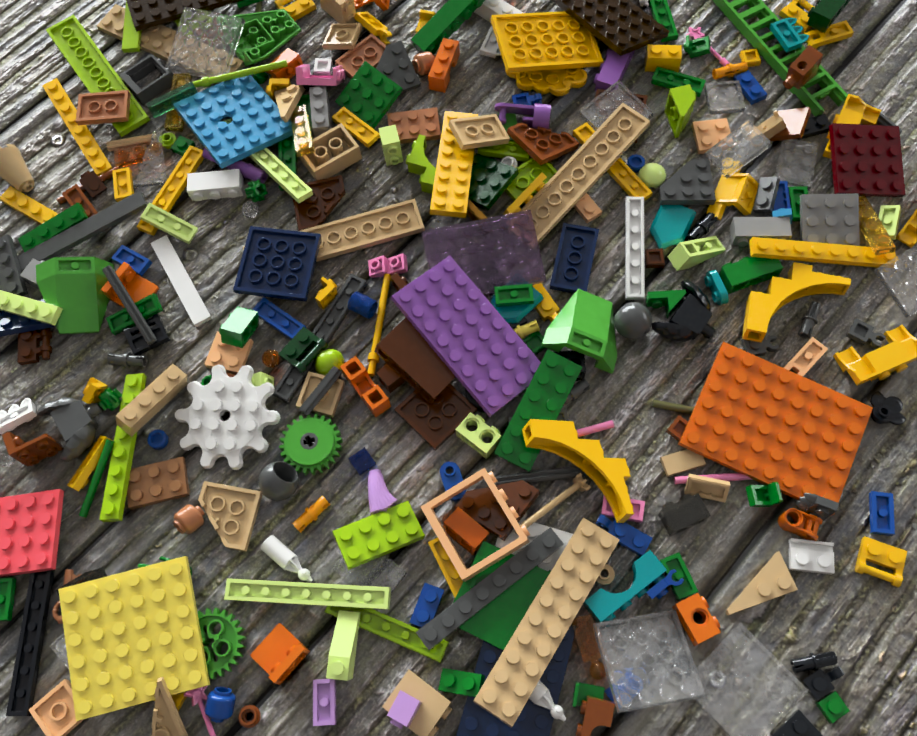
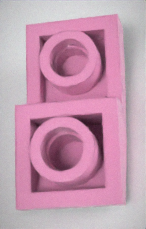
M401 253L390 258H386L383 255L368 260L369 276L376 278L384 277V274L392 276L396 272L398 274L408 272L407 256Z

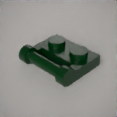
M303 326L278 354L299 372L304 373L310 362L322 349L325 350L328 344ZM316 344V346L307 354V356L301 362H299L302 359V357L313 347V345Z

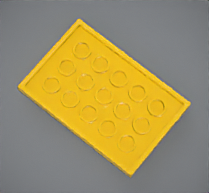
M565 11L491 16L490 21L507 73L600 67L604 62L595 36Z

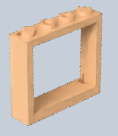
M485 468L421 506L431 527L464 582L530 542L527 538L530 536L524 524L520 526L516 520L519 517L513 506L509 508L505 502L508 500L507 495L503 489H497L494 484L498 482L492 471L488 473ZM485 479L519 538L467 569L433 509L480 480Z

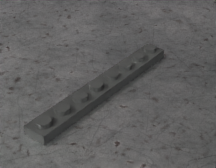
M550 527L420 628L416 634L430 651L561 548L564 543Z

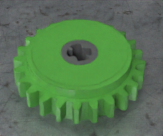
M315 413L314 417H311L309 414L307 418H303L300 415L299 421L293 419L294 424L292 426L286 425L289 430L282 431L285 438H280L283 445H280L279 448L283 451L280 454L285 458L284 462L294 468L296 467L297 473L303 470L304 475H307L309 471H311L312 475H315L316 470L323 473L322 468L324 467L329 470L328 464L330 462L335 464L334 457L339 458L340 455L337 451L342 450L339 444L343 440L339 437L341 433L337 430V425H332L331 419L326 421L324 415L319 419L317 413Z

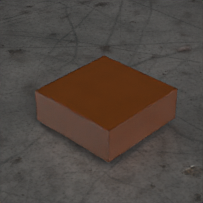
M663 248L644 250L646 268H664Z

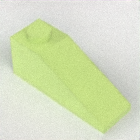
M717 236L680 242L667 257L671 261L672 266L679 271L696 266L723 253L726 249Z
M339 610L328 656L327 679L345 681L353 679L361 612Z

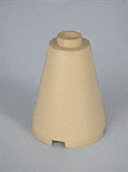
M6 144L8 147L5 148L0 146V177L20 192L31 191L35 182L20 150L13 144Z

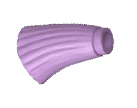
M379 469L370 470L368 475L370 515L387 511L388 508L395 506L398 501L388 491Z

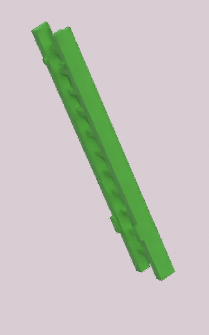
M712 0L784 81L788 73V68L785 65L795 61L806 48L802 45L798 49L789 51L791 54L782 59L775 55L784 49L780 43L771 48L766 45V42L776 38L771 30L760 37L756 33V31L765 27L769 29L771 23L780 21L762 0H734L730 3L727 0ZM745 5L749 7V9L741 13L736 11V9ZM754 16L760 19L751 25L746 22V20ZM821 65L817 74L801 89H797L794 86L789 89L806 107H810L811 113L814 116L822 115L824 112V108L817 100L829 96L839 107L845 103L848 96ZM818 83L822 90L811 95L807 88Z

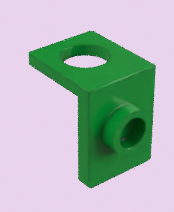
M575 681L572 706H581L582 700L586 701L587 696L603 699L605 688Z

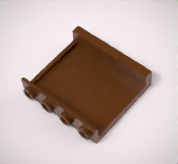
M407 318L403 319L376 345L375 352L430 404L456 378Z

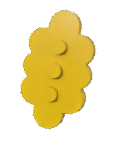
M582 68L506 72L509 77L516 79V85L519 89L524 91L534 90L536 93H541V95L550 92L555 96H564L569 93L570 88H581L587 82V73Z

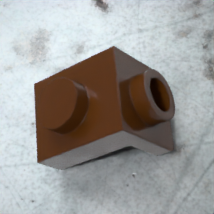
M87 171L80 176L79 182L92 198H95L107 189L94 171Z

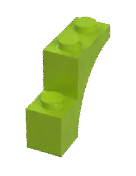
M419 134L417 140H414L412 144L411 154L407 155L406 164L408 165L409 172L420 175L419 183L421 184L422 191L432 194L436 167L425 156L427 148L426 136Z

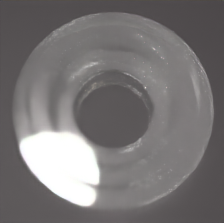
M247 201L243 204L242 213L246 218H254L259 214L260 209L257 203Z

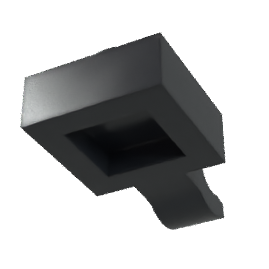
M840 666L834 667L826 673L822 669H818V671L802 679L801 682L814 701L834 690L835 688L831 682L840 678L845 673Z

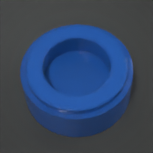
M634 154L628 158L627 165L633 172L637 173L645 165V159L641 155Z
M157 429L148 435L147 442L153 449L161 450L167 446L169 437L163 430Z

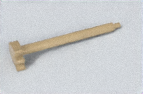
M579 473L573 478L574 484L519 525L524 524L528 528L577 490L581 492L588 491L591 486L586 483L587 480L583 479L582 474Z

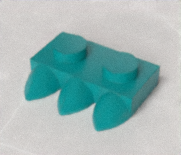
M785 18L771 23L769 28L786 53L802 47L803 43L809 38L807 34H799L803 29L802 26H793L797 21L796 18Z

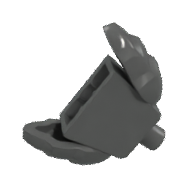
M62 397L41 406L38 409L37 415L51 416L54 419L65 442H67L61 460L69 462L80 456L86 448L92 445L96 429L98 428L94 417L101 414L103 410L98 403L88 407L81 400Z

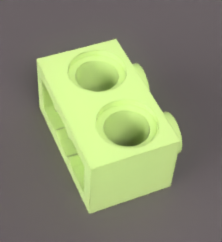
M396 125L378 128L386 165L402 163L403 156Z
M471 412L455 429L458 438L486 459L497 448L501 440V432L496 427L488 426L480 415H474ZM471 425L477 427L475 431L467 430V428ZM485 437L493 439L490 443H484L482 440Z

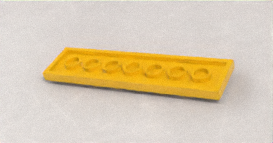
M445 111L430 215L466 218L475 148L461 150L448 124L451 119L475 117L478 114Z

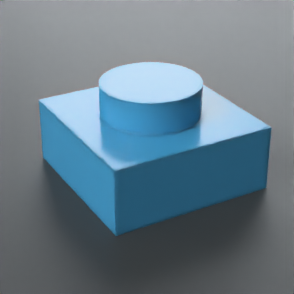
M780 208L772 211V217H790V224H792V209Z

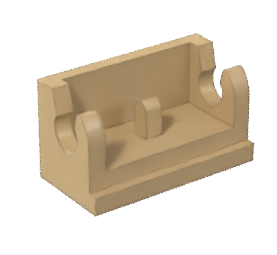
M777 110L773 112V116L750 132L749 130L745 131L746 136L755 148L786 128L784 119L779 116Z

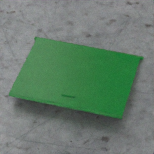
M483 540L471 567L500 550V548ZM508 555L468 581H463L454 602L514 555ZM536 566L459 628L504 650L551 570L546 571Z

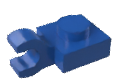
M528 92L512 95L513 104L535 106V103L542 104V95L537 93L529 96Z
M676 569L671 570L664 579L646 592L651 599L655 597L661 599L669 592L666 589L670 585L678 586L683 583V578L677 582L672 579Z

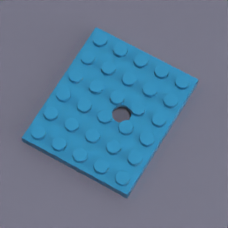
M251 75L221 82L173 103L174 109L221 169L297 133V128L290 120L286 123L283 121L276 103ZM225 117H231L233 119V121L229 124L221 120Z

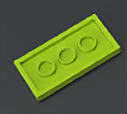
M409 501L332 531L348 570L425 538V534Z

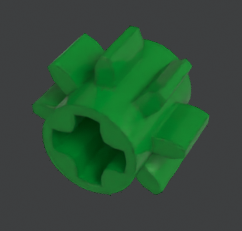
M260 180L248 182L249 187L244 189L247 198L252 199L253 203L265 200L264 195L268 194L266 185L260 183Z
M108 387L98 395L100 399L98 404L104 411L107 408L113 411L121 404L120 398L122 394L116 388L111 390Z

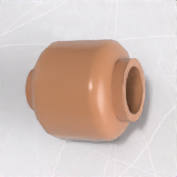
M429 51L415 55L412 60L415 72L420 76L428 75L435 56Z
M187 504L174 514L173 524L181 534H192L204 524L203 516L205 513L198 505L194 507L191 504Z

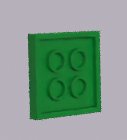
M364 61L335 102L341 107L344 106L375 129L403 89Z

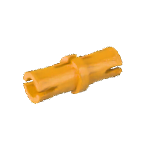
M744 61L737 64L730 63L725 67L714 68L712 70V77L715 80L723 77L731 78L736 74L748 71V65Z
M320 496L309 508L306 507L304 509L305 512L292 524L301 533L313 520L316 521L317 517L331 504L323 496Z

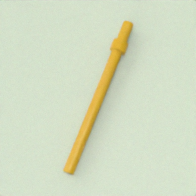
M384 274L372 349L368 355V374L371 377L375 376L376 365L379 363L380 358L375 352V348L381 340L391 280L390 274Z

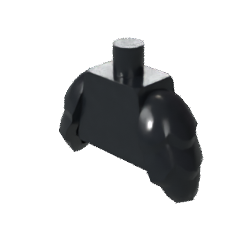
M681 281L682 290H686L685 299L669 322L652 323V330L663 338L679 343L694 340L700 333L709 339L716 330L707 324L712 317L709 299L691 281Z

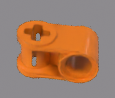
M790 508L779 515L778 525L781 529L806 540H818V528L823 522L820 517L807 514L795 508ZM787 515L793 518L794 524L787 520Z

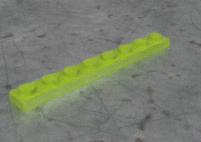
M144 373L126 375L119 412L145 389L147 376ZM119 426L116 427L99 520L102 522H116L123 519L137 432L131 437Z

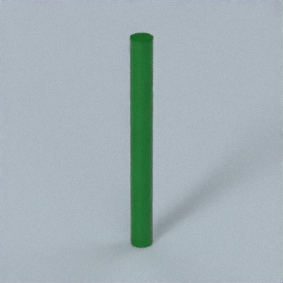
M107 439L79 513L81 517L87 518L114 441Z

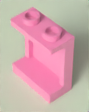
M310 64L296 67V85L337 86L345 80V69H343L342 65L333 68V75H310Z

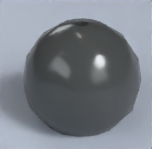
M629 302L616 313L614 318L615 328L624 338L632 340L642 338L651 329V312L641 303Z
M277 461L269 463L261 470L258 483L260 491L265 497L272 501H283L296 492L299 479L294 467L286 462Z

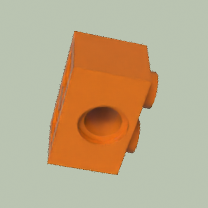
M699 593L676 603L672 607L693 646L721 633L717 618L711 616L707 609L709 605L703 596L700 597ZM694 613L702 616V624H697L694 621Z

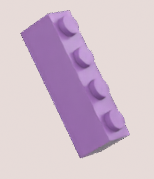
M608 48L605 56L606 60L600 66V73H597L594 78V84H596L595 91L597 89L617 91L635 50L619 56L615 51Z

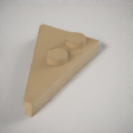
M293 84L287 88L274 91L280 116L285 123L290 119L305 91L303 85Z
M780 551L774 553L759 573L726 610L727 616L798 590Z
M164 677L158 678L154 696L155 707L152 717L151 736H188Z

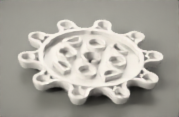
M215 365L211 370L212 379L207 385H201L197 381L188 383L187 390L193 397L192 404L188 408H181L175 412V418L178 422L189 425L187 435L180 440V447L185 451H189L194 447H200L202 449L200 464L204 469H211L218 458L225 457L231 469L239 470L243 466V454L247 449H254L258 453H265L268 450L269 444L263 438L262 431L268 425L278 424L281 419L277 411H270L265 406L267 398L274 393L275 388L269 382L260 386H254L251 381L254 370L249 365L242 366L234 377L227 375L223 365ZM229 411L230 418L227 421H223L221 416Z

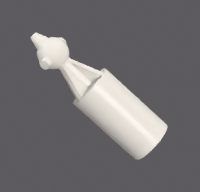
M274 535L269 536L263 542L260 549L282 569L298 573V578L301 581H313L310 571L306 568L302 569L297 555Z
M539 680L529 699L534 704L549 709L554 719L565 721L566 717L563 708L560 705L554 704L549 689Z

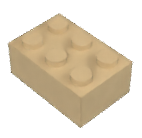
M342 123L297 148L302 163L315 180L330 178L362 159L359 145Z

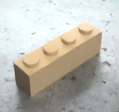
M174 364L170 365L115 416L117 426L132 437L187 386V374Z

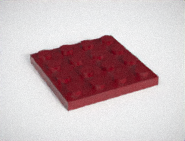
M832 123L829 126L834 194L859 193V196L902 197L905 195L899 126Z

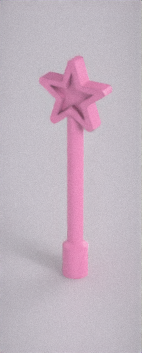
M701 27L697 29L688 28L689 33L686 35L690 34L691 39L695 40L705 37V34L700 32ZM710 46V52L719 60L723 67L730 64L728 60L722 58Z
M207 686L185 692L184 696L192 698L193 707L198 703L209 735L216 736L210 718L204 711L205 705L203 701L206 702L207 695L204 691Z

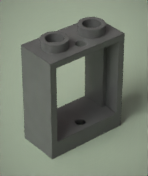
M150 54L119 75L129 91L142 105L175 84L172 78L174 76L172 71L168 67L165 68L160 58L156 59L153 54ZM157 69L162 76L140 89L136 82Z

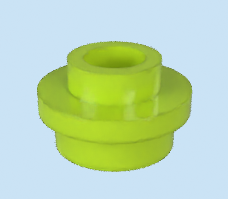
M168 132L160 137L159 142L166 149H171L177 138L175 134Z

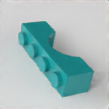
M651 550L632 564L633 583L628 590L622 593H610L600 588L584 601V607L598 625L602 622L607 625L616 617L614 613L617 610L621 609L623 612L632 605L631 599L635 596L641 598L648 591L646 587L651 583L656 585L665 578L663 574L667 569Z

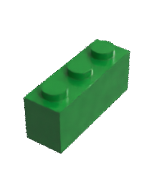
M744 257L733 264L730 262L723 265L719 275L728 294L768 281L772 276L779 277L783 266L779 259Z

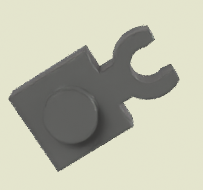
M857 318L846 334V337L862 345L869 342L870 346L874 349H878L882 345L876 339L883 341L886 336L882 333L872 332L873 326Z
M769 336L762 343L745 339L741 340L744 351L755 356H763L767 353L766 350L775 352L779 348V345L773 346L770 344V342H774L777 339L776 336Z

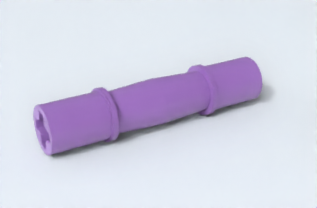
M204 148L203 157L216 163L213 157ZM242 160L226 167L230 170L240 169L241 174L246 179L260 180L262 184L267 180L268 174L264 170L255 167L251 163L247 164Z

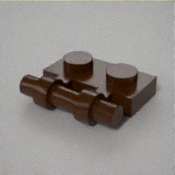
M51 328L43 329L41 332L40 330L18 333L17 363L20 365L39 363V356L41 355L42 360H50V354L52 353V346H50V339H52Z

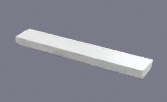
M626 196L625 300L644 301V197Z
M167 235L150 243L194 326L198 327L211 320L210 313Z

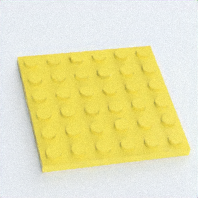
M187 556L58 589L76 721L155 700L157 679L164 677L171 696L210 685Z

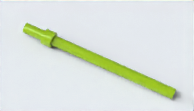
M282 60L210 78L206 76L202 77L201 80L189 82V86L191 89L202 86L206 88L210 87L211 84L287 67L288 63L287 60Z

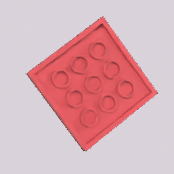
M54 489L0 497V577L56 570L64 498L63 490Z

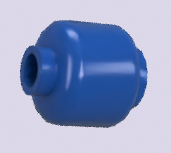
M216 687L208 693L204 711L211 718V721L221 723L224 719L232 716L236 696L232 693V690L227 687Z

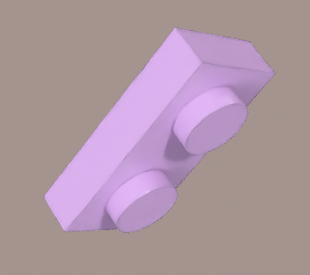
M336 679L313 680V726L336 725Z

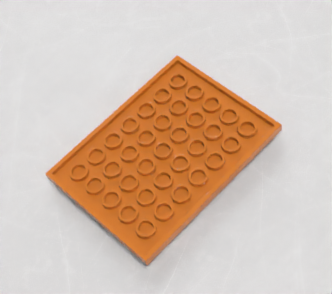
M723 341L678 445L731 470L744 474L764 485L778 482L781 493L796 500H800V496L805 497L804 493H811L839 502L873 407Z

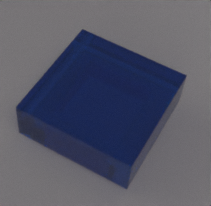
M365 447L348 458L359 475H362L376 465Z

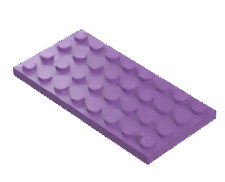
M448 256L391 296V300L489 417L528 388L541 361L451 256Z

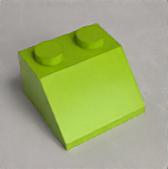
M690 84L669 90L664 112L675 138L680 136L688 123L697 98L696 92L692 90Z

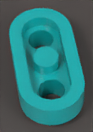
M716 270L706 272L704 282L712 292L711 296L714 303L718 305L728 303V292L719 273Z

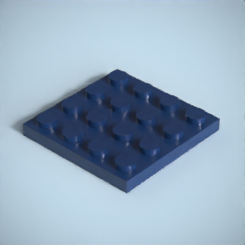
M250 226L233 291L238 294L307 302L321 243V234Z

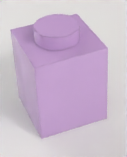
M400 690L387 716L392 718L390 723L400 729L403 726L409 727L422 702Z

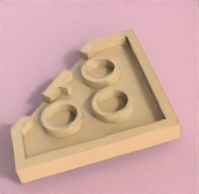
M204 481L198 501L204 508L224 546L228 549L247 552L262 499V492Z

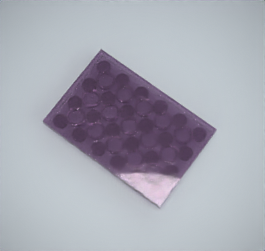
M531 210L421 231L429 269L448 256H451L483 295L494 293V287L534 285L546 282Z

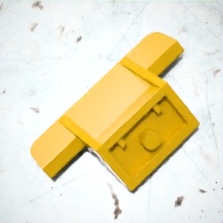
M728 162L725 165L715 190V204L709 205L707 214L710 212L715 214L714 217H717V220H721L726 206L734 205L744 216L751 214L759 183L749 173H740L743 165L741 162Z

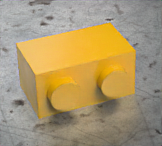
M647 44L645 72H655L657 66L678 72L682 60V45Z

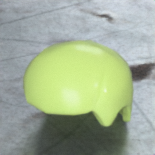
M657 163L645 164L637 175L648 188L654 187L657 189L666 180L665 169Z

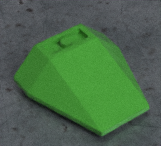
M285 9L233 15L219 21L229 46L238 58L243 60L245 66L267 59L301 32V28Z
M54 257L36 265V282L45 303L56 305L63 309L56 323L59 334L100 332L109 303L108 297L101 290L108 281L102 270L109 265L114 269L113 263L97 257Z
M577 289L546 329L541 346L558 353L563 347H567L596 359L594 367L612 374L617 360L612 302Z

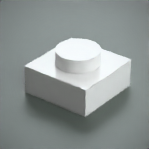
M315 58L314 75H331L332 58Z

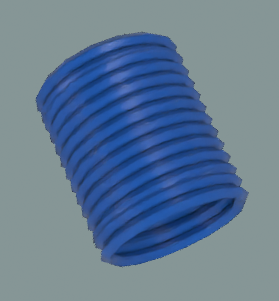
M358 291L352 294L348 302L349 310L367 319L374 316L378 307L376 300Z

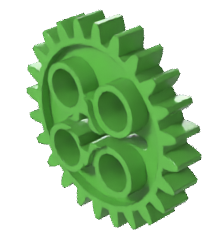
M206 608L205 615L203 612L198 611L204 652L208 654V660L206 661L208 675H210L211 679L215 680L217 673L219 676L224 677V670L232 672L230 665L239 664L236 657H243L239 650L246 648L245 645L241 644V641L245 640L246 637L240 635L245 629L238 627L241 622L238 619L234 620L235 615H228L226 610L220 613L218 608H215L212 613L211 609ZM217 624H221V631L218 634H214V627ZM210 639L214 640V642L211 644L212 648L208 647V645L211 643ZM227 643L228 651L225 654H221L222 645ZM214 653H215V654L217 655V657H218V661H216V662H215V655H214Z

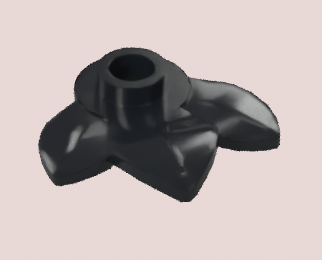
M879 391L872 395L870 399L873 406L871 418L874 422L878 424L890 422L894 425H901L906 421L905 416L900 413L903 409L901 399L895 396L885 398Z

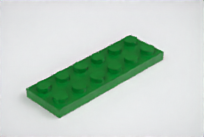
M547 349L494 452L495 455L530 472L541 449L525 446L522 429L530 419H557L582 366Z

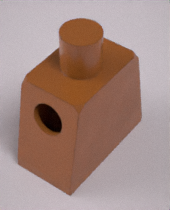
M809 45L790 65L786 79L783 81L784 87L791 89L794 86L797 89H801L817 74L824 54Z

